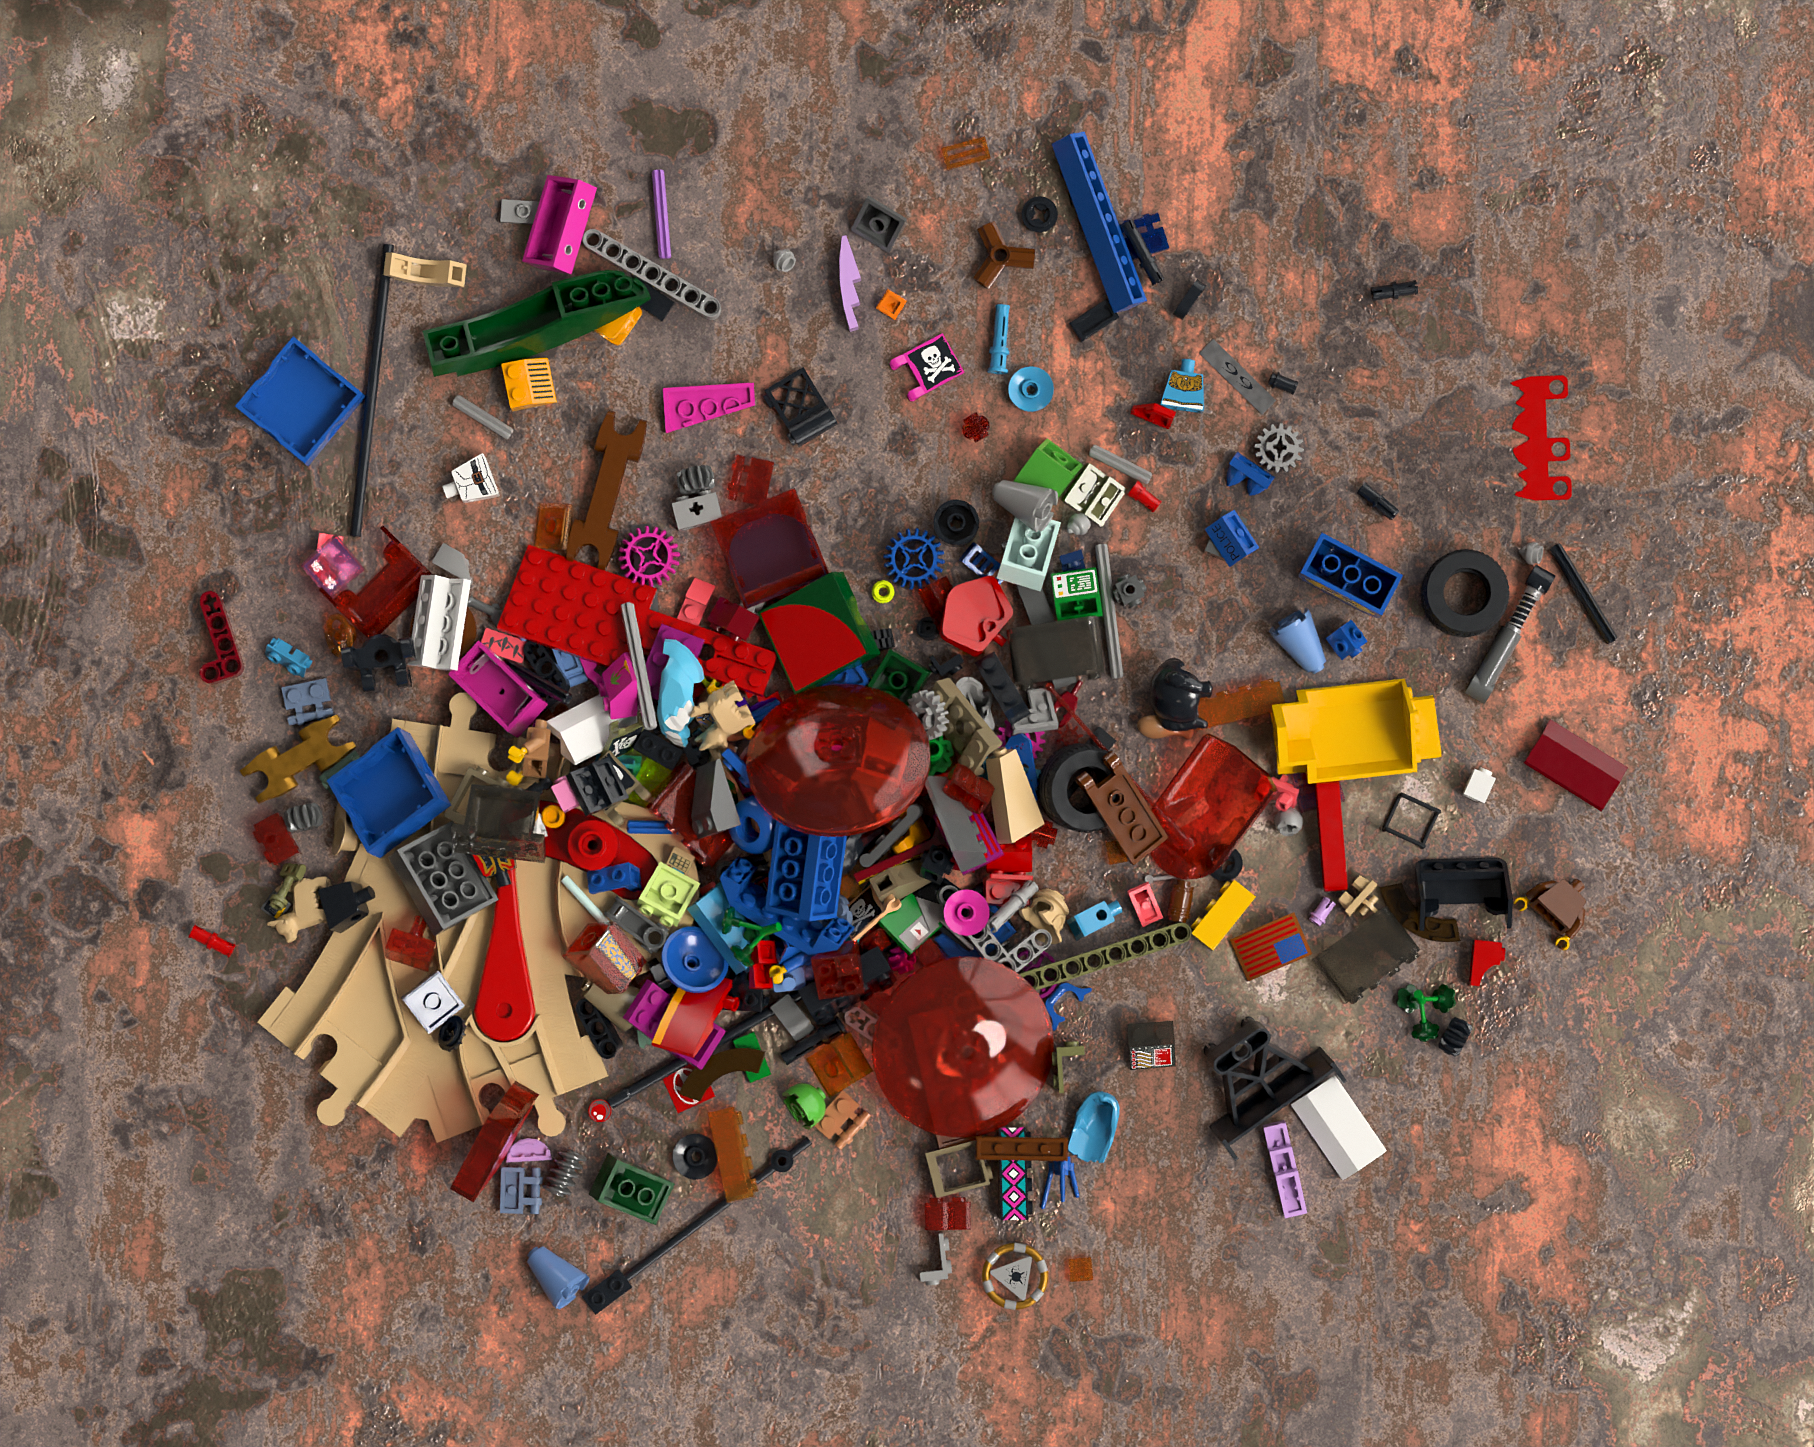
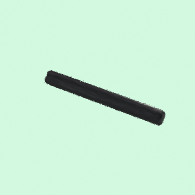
M1558 543L1551 547L1550 552L1606 644L1617 640V635L1563 546Z

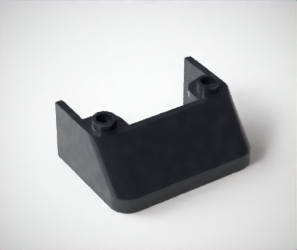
M1495 857L1423 859L1416 863V911L1419 931H1424L1425 917L1436 915L1439 912V905L1484 903L1487 912L1493 915L1504 914L1507 929L1512 927L1513 896L1505 860Z

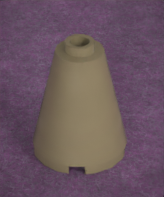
M594 975L590 978L587 977L581 985V990H583L582 996L617 1028L623 1031L630 1029L632 1025L624 1020L623 1016L641 989Z

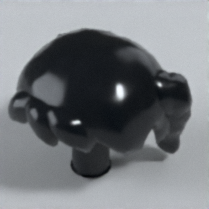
M1177 658L1167 659L1155 671L1149 689V701L1153 711L1159 717L1160 724L1169 731L1207 728L1208 722L1199 717L1198 705L1200 698L1211 697L1213 690L1211 682L1209 680L1199 681L1195 675L1182 670L1181 667L1185 665L1181 660Z

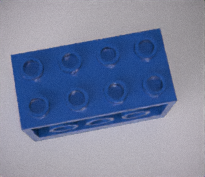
M807 817L776 819L774 842L771 851V866L768 874V890L765 897V910L806 921L836 918L848 827Z

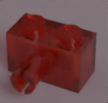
M279 812L253 825L255 828L253 834L259 844H264L266 851L263 853L269 864L274 863L275 866H279L301 854L291 832L287 831L284 819Z
M416 915L409 933L392 928L385 947V958L428 972L436 952V942L422 938L427 924L424 918L421 921V916Z

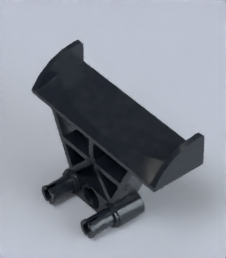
M1250 1016L1245 1017L1247 1022L1242 1019V1028L1217 1046L1214 1043H1208L1210 1048L1205 1045L1203 1049L1209 1065L1218 1074L1222 1075L1227 1113L1212 1123L1209 1128L1234 1161L1239 1158L1230 1145L1334 1072L1343 1084L1347 1082L1335 1062L1321 1047L1300 1060L1270 1043L1271 1035L1269 1031ZM1243 1044L1239 1051H1235L1238 1045ZM1269 1050L1272 1053H1274V1055L1267 1059V1054ZM1255 1054L1254 1070L1237 1067ZM1288 1061L1294 1064V1066L1269 1084L1264 1081V1078ZM1232 1076L1240 1077V1079L1233 1083ZM1257 1083L1261 1084L1262 1089L1236 1106V1098Z

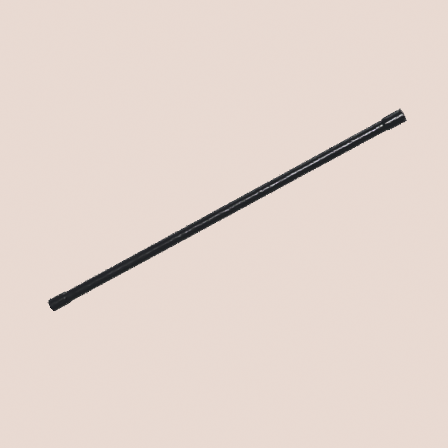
M983 882L969 890L976 891L983 896ZM889 936L854 956L853 959L877 946L884 953L898 944ZM842 964L838 965L837 967L831 969L830 971H828V972L824 973L823 975L817 977L816 979L812 980L811 982H809V984L812 983V982H814V981H816L817 979H819V978L825 976L826 974H828V973L834 971L835 969H837V968L843 966V965H842ZM798 990L789 994L795 1003L802 1000ZM772 1004L763 1008L762 1012H756L725 1030L724 1036L715 1049L774 1016L775 1013L770 1008ZM676 1058L606 1098L614 1109L630 1100L636 1094L689 1064Z

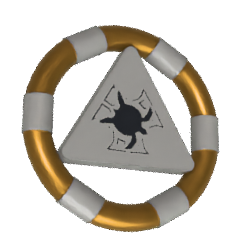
M1015 1242L999 1246L991 1252L984 1262L982 1269L984 1290L995 1304L1005 1309L1021 1310L1032 1306L1043 1296L1048 1285L1049 1275L1045 1260L1037 1250L1026 1244ZM1014 1251L1029 1255L1026 1258L991 1270L992 1265L998 1258L1007 1252ZM1033 1258L1040 1273V1282L1031 1296L1025 1299ZM990 1274L1022 1301L1007 1300L1000 1297L994 1291Z

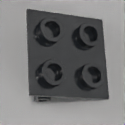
M729 965L724 978L732 980V988L727 995L739 998V1006L736 1011L762 1012V1008L769 1003V998L763 994V989H749V972L742 971L736 975Z

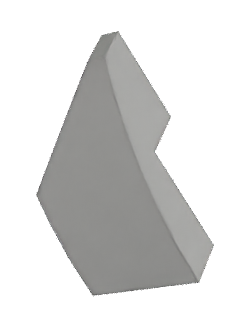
M443 543L432 563L459 579L471 580L470 585H472L473 580L470 577L468 568L470 566L469 560L461 552Z

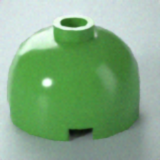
M798 1083L782 1093V1096H787L784 1100L787 1109L797 1122L802 1120L805 1123L802 1126L805 1129H811L823 1119L826 1112L824 1101L826 1096L819 1087L815 1088L807 1083Z

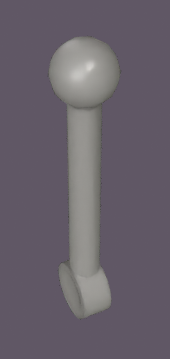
M1185 871L1183 874L1146 875L1145 882L1151 884L1153 881L1179 878L1189 880L1192 878V873Z

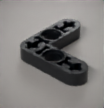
M528 641L524 646V655L536 673L556 685L552 680L555 677L557 681L561 682V688L569 692V680L546 646ZM534 646L538 648L537 652L542 658L539 659L533 654L532 648ZM550 662L552 665L551 671L543 674L542 666ZM537 688L534 689L538 695L545 694ZM545 694V702L548 703V705L540 714L546 711L558 700Z

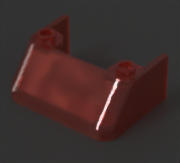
M383 525L380 529L391 539L383 551V557L388 564L357 595L352 590L347 589L341 591L333 598L322 587L319 589L333 606L367 638L381 634L418 597L421 575H432Z

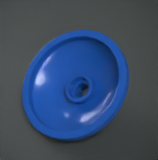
M684 927L675 931L668 937L661 952V963L666 976L675 986L687 992L703 993L714 989L722 982L728 971L729 964L700 927ZM687 963H692L694 968H690Z

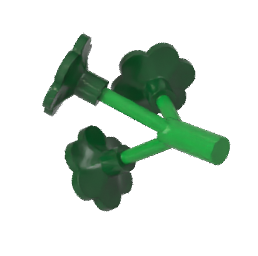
M731 906L726 909L722 920V934L730 933L732 926L746 928L743 937L750 942V945L747 944L743 949L738 945L731 946L730 950L733 952L734 957L742 962L744 966L752 967L754 962L750 954L754 951L753 948L760 940L769 941V935L781 931L782 925L779 922L766 926H760L753 921L743 922L742 919L735 917V908Z
M1408 984L1397 992L1398 999L1396 1003L1399 1008H1403L1406 1013H1412L1415 1009H1420V1024L1413 1026L1412 1038L1419 1039L1421 1042L1437 1038L1439 1026L1432 1024L1426 1019L1424 1004L1426 1001H1433L1435 1009H1440L1442 1013H1448L1450 1008H1454L1456 1005V1000L1454 999L1455 990L1448 988L1446 984H1441L1438 989L1433 991V997H1425L1421 990L1416 989L1412 984Z

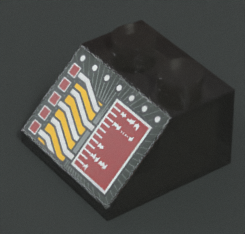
M1173 1021L1126 1024L1130 1070L1176 1066Z

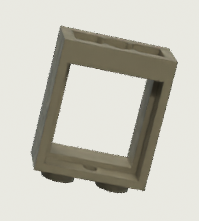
M479 766L476 770L469 767L451 801V806L447 808L444 816L480 836L488 838L514 790L508 787V781L497 777L496 780L490 778L489 771ZM474 777L501 790L483 825L457 812Z
M976 1140L925 1153L937 1198L990 1184L989 1179H993L990 1165L985 1166L984 1160H978L983 1180L944 1189L936 1156L970 1147H975L976 1151Z

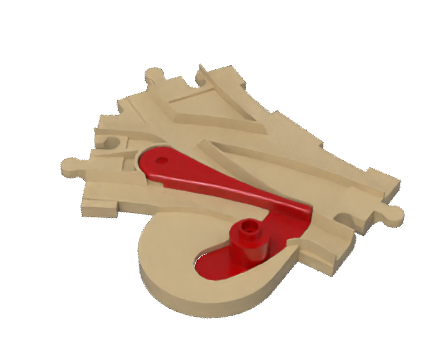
M458 693L452 697L449 703V709L452 714L450 727L392 719L390 733L399 727L411 734L450 803L469 767L476 770L479 766L490 772V778L496 780L497 777L506 780V776L512 769L519 773L520 768L524 765L523 757L521 762H514L510 769L498 772L492 768L490 755L495 748L497 735L471 730V718L477 712V702L468 693ZM514 737L513 746L521 749L522 744L526 743V739ZM550 743L546 775L551 779L554 786L555 780L570 773L572 763L561 754V744ZM524 776L517 786L509 783L508 787L514 790L511 797L521 796V792L533 783L540 782V778ZM474 777L457 812L483 825L501 790ZM549 788L547 791L544 789V793L536 798L538 800L525 803L526 806L521 810H517L511 802L513 798H510L490 837L509 831L506 826L509 823L537 813L542 815L543 810L550 805H556L561 808L560 804H557L559 802L552 788ZM621 802L615 808L625 820L621 826L615 825L603 810L585 817L581 806H578L576 809L565 813V821L560 827L549 828L545 825L548 834L546 837L533 841H523L513 836L517 868L508 871L512 884L498 888L495 876L487 878L499 900L435 937L388 857L401 847L451 822L452 820L444 816L446 810L381 858L367 853L361 842L344 882L352 881L360 884L362 888L367 886L373 888L375 898L367 902L368 916L342 933L334 931L298 991L295 993L289 987H285L257 1023L303 1060L312 1051L313 1044L320 1035L328 1034L336 1040L337 1052L331 1060L325 1061L318 1070L324 1078L338 1088L331 1098L323 1100L317 1108L318 1119L327 1126H334L342 1122L346 1109L354 1101L357 1103L356 1105L364 1108L398 1137H402L416 1118L428 1120L435 1140L439 1143L493 1121L489 1109L481 1101V1092L486 1085L496 1083L505 1091V1104L509 1114L529 1108L534 1103L539 1115L538 1128L546 1136H557L565 1129L566 1120L563 1113L557 1110L554 1097L609 1076L604 1061L598 1054L589 1035L581 1037L566 975L590 978L594 975L608 980L628 979L608 960V957H605V954H602V951H599V948L596 949V944L607 931L565 887L561 880L568 875L602 913L608 912L616 901L615 897L619 895L624 898L622 899L653 923H661L658 916L643 914L639 910L640 907L637 906V899L641 896L660 862L667 863L674 847L692 855L684 839L679 834L627 833L626 825L629 820L665 821L657 814L634 804ZM454 822L466 844L485 839V837ZM694 860L686 876L700 883ZM627 862L640 868L641 891L633 892L623 887L596 894L589 893L588 871L601 870ZM700 886L689 906L700 898ZM686 910L677 927L674 925L665 927L669 929L668 934L671 935L681 928L693 927L695 919ZM606 917L629 942L622 951L625 952L630 962L633 963L632 965L636 971L635 977L649 972L646 962L657 958L662 965V948L657 953H649L641 947L642 942ZM654 931L649 935V942L656 945L661 941V934ZM435 970H439L465 1005L454 1015L465 1020L467 1029L464 1033L466 1036L463 1037L462 1044H458L457 1050H452L451 1052L442 1050L439 1046L438 1035L442 1025L428 1034L401 999L403 995Z

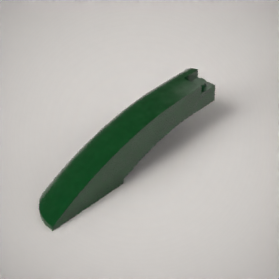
M602 270L552 282L550 287L512 305L475 318L423 330L422 332L434 377L456 372L457 377L498 367L503 363L518 361L570 342L618 319L649 301L651 297L645 285L636 277L633 279L622 271Z

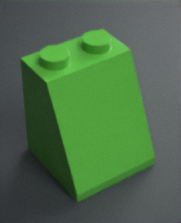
M1047 438L1035 450L1013 482L1053 489L1057 491L1059 499L1084 465Z

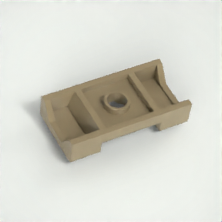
M950 678L936 681L931 691H934V696L940 695V703L945 702L943 708L948 711L945 718L949 720V723L944 724L947 730L942 733L961 755L958 762L970 777L984 774L986 770L982 767V764L988 754L1002 745L1001 740Z

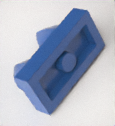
M1237 452L1229 463L1226 481L1227 486H1233L1249 477L1247 491L1248 495L1252 496L1267 489L1275 477Z

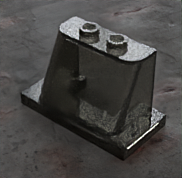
M471 784L464 825L452 824L453 852L545 863V834L536 833L541 798L540 792L527 791L519 787L512 789L502 788L495 784L489 786Z

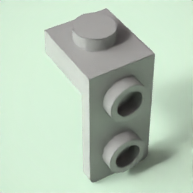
M943 1232L939 1233L942 1269L920 1272L921 1282L925 1281L926 1286L937 1285L939 1280L948 1279V1274L952 1273L951 1260H946L945 1251L950 1250L948 1237L943 1236Z

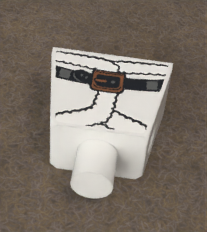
M483 453L451 471L454 482L442 486L447 499L460 494L463 503L500 496Z

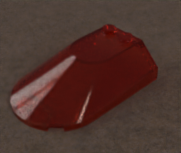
M1209 733L1205 734L1151 808V811L1169 837L1150 852L1156 864L1171 876L1185 880L1203 878L1217 871L1278 792L1270 775L1235 745Z

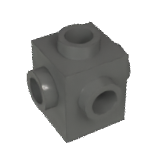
M1130 574L1118 578V583L1114 585L1115 590L1112 591L1116 602H1121L1123 607L1129 605V608L1141 604V599L1145 597L1144 592L1147 591L1142 578L1138 580L1136 575L1131 577ZM1132 586L1134 593L1128 594L1126 587Z

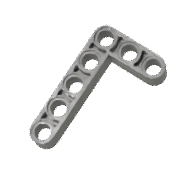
M942 886L937 891L936 897L943 909L946 901H944L942 894L946 889L951 890L953 893L957 892L958 889L954 886ZM986 927L982 929L979 938H974L972 935L965 936L993 973L1000 978L1012 977L1046 950L1052 942V936L1047 930L1036 929L1006 952ZM1038 933H1042L1045 936V943L1042 946H1038L1035 943V936ZM989 943L993 944L996 948L993 956H988L985 953V947ZM1021 947H1024L1028 952L1024 960H1020L1017 957V951ZM1004 961L1010 966L1007 974H1002L999 971V965Z

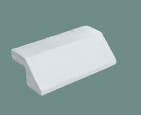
M421 575L411 638L414 642L416 661L410 662L407 665L439 670L458 669L471 580L449 579L437 575Z
M599 694L546 722L547 729H550L551 733L560 739L561 754L571 763L577 765L603 751L609 737L610 723L618 720L619 729L626 728L637 723V716L611 720L609 712L604 711L603 697H600Z
M1335 1075L1291 1104L1342 1180L1353 1175L1387 1151Z

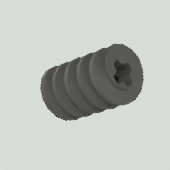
M564 1147L566 1152H558L563 1159L554 1161L559 1168H551L550 1170L555 1177H547L551 1185H543L545 1190L565 1198L563 1195H571L572 1193L567 1186H575V1182L571 1178H579V1174L575 1169H583L579 1161L587 1160L584 1155Z

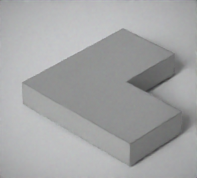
M1049 687L1026 690L1031 714L1011 725L1013 735L1058 729V721Z

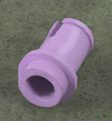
M1324 896L1315 911L1310 912L1309 920L1320 927L1326 923V917L1336 904L1333 901L1330 902L1331 900Z

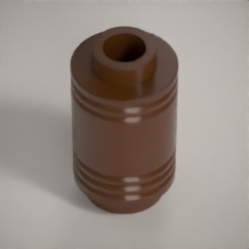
M1177 880V884L1172 883L1167 910L1168 920L1186 923V920L1189 919L1194 887L1190 886L1191 882Z

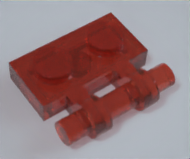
M736 455L735 463H732L731 468L733 471L731 483H728L727 487L729 491L727 499L736 501L738 493H743V503L765 507L774 462L752 457L750 466L744 465L745 456ZM742 473L748 474L746 486L740 485Z

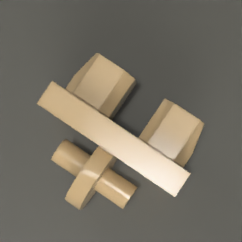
M1359 876L1352 884L1360 892L1359 896L1354 899L1349 893L1345 892L1338 899V902L1345 909V914L1349 917L1361 904L1364 906L1359 913L1363 916L1369 910L1374 914L1378 911L1373 906L1379 900L1375 895L1369 901L1366 900L1377 887V884L1373 880L1370 882L1366 878Z

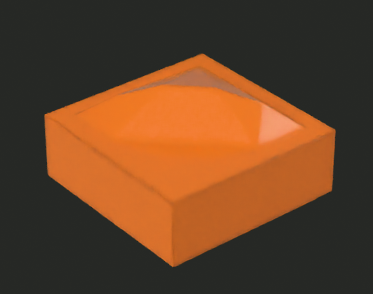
M887 288L875 308L895 320L907 300Z

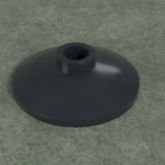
M690 1134L678 1141L673 1151L675 1168L682 1176L688 1179H703L709 1176L718 1164L719 1154L715 1143L702 1134ZM694 1152H698L701 1156L698 1161L692 1159Z

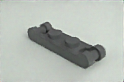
M920 803L910 805L907 808V816L903 820L899 817L890 826L893 830L887 836L883 834L875 842L877 847L872 852L863 854L860 857V864L863 867H870L877 863L891 846L924 814V806Z

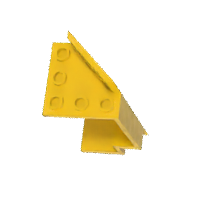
M1405 679L1296 690L1297 702L1272 705V713L1270 715L1273 725L1278 775L1305 772L1308 784L1413 773L1417 772V763H1421V759L1441 757L1433 695L1413 697L1412 689L1407 687Z

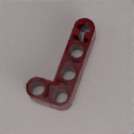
M206 591L200 597V606L218 660L204 664L200 668L199 673L204 682L215 685L240 676L244 672V663L223 599L213 591ZM209 597L217 600L213 605L215 610H221V612L214 613L212 607L206 605L209 602ZM216 618H223L224 625L221 629H214L213 622ZM224 639L231 641V647L227 651H222L220 648V644ZM235 660L238 663V669L230 673L227 669L228 663ZM209 668H215L217 672L216 677L212 680L206 678V671Z

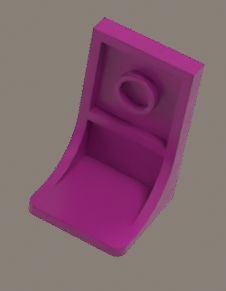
M661 624L645 664L653 705L658 706L661 675L670 658L669 655L663 654L665 639L679 641L693 653L697 660L704 645V639Z

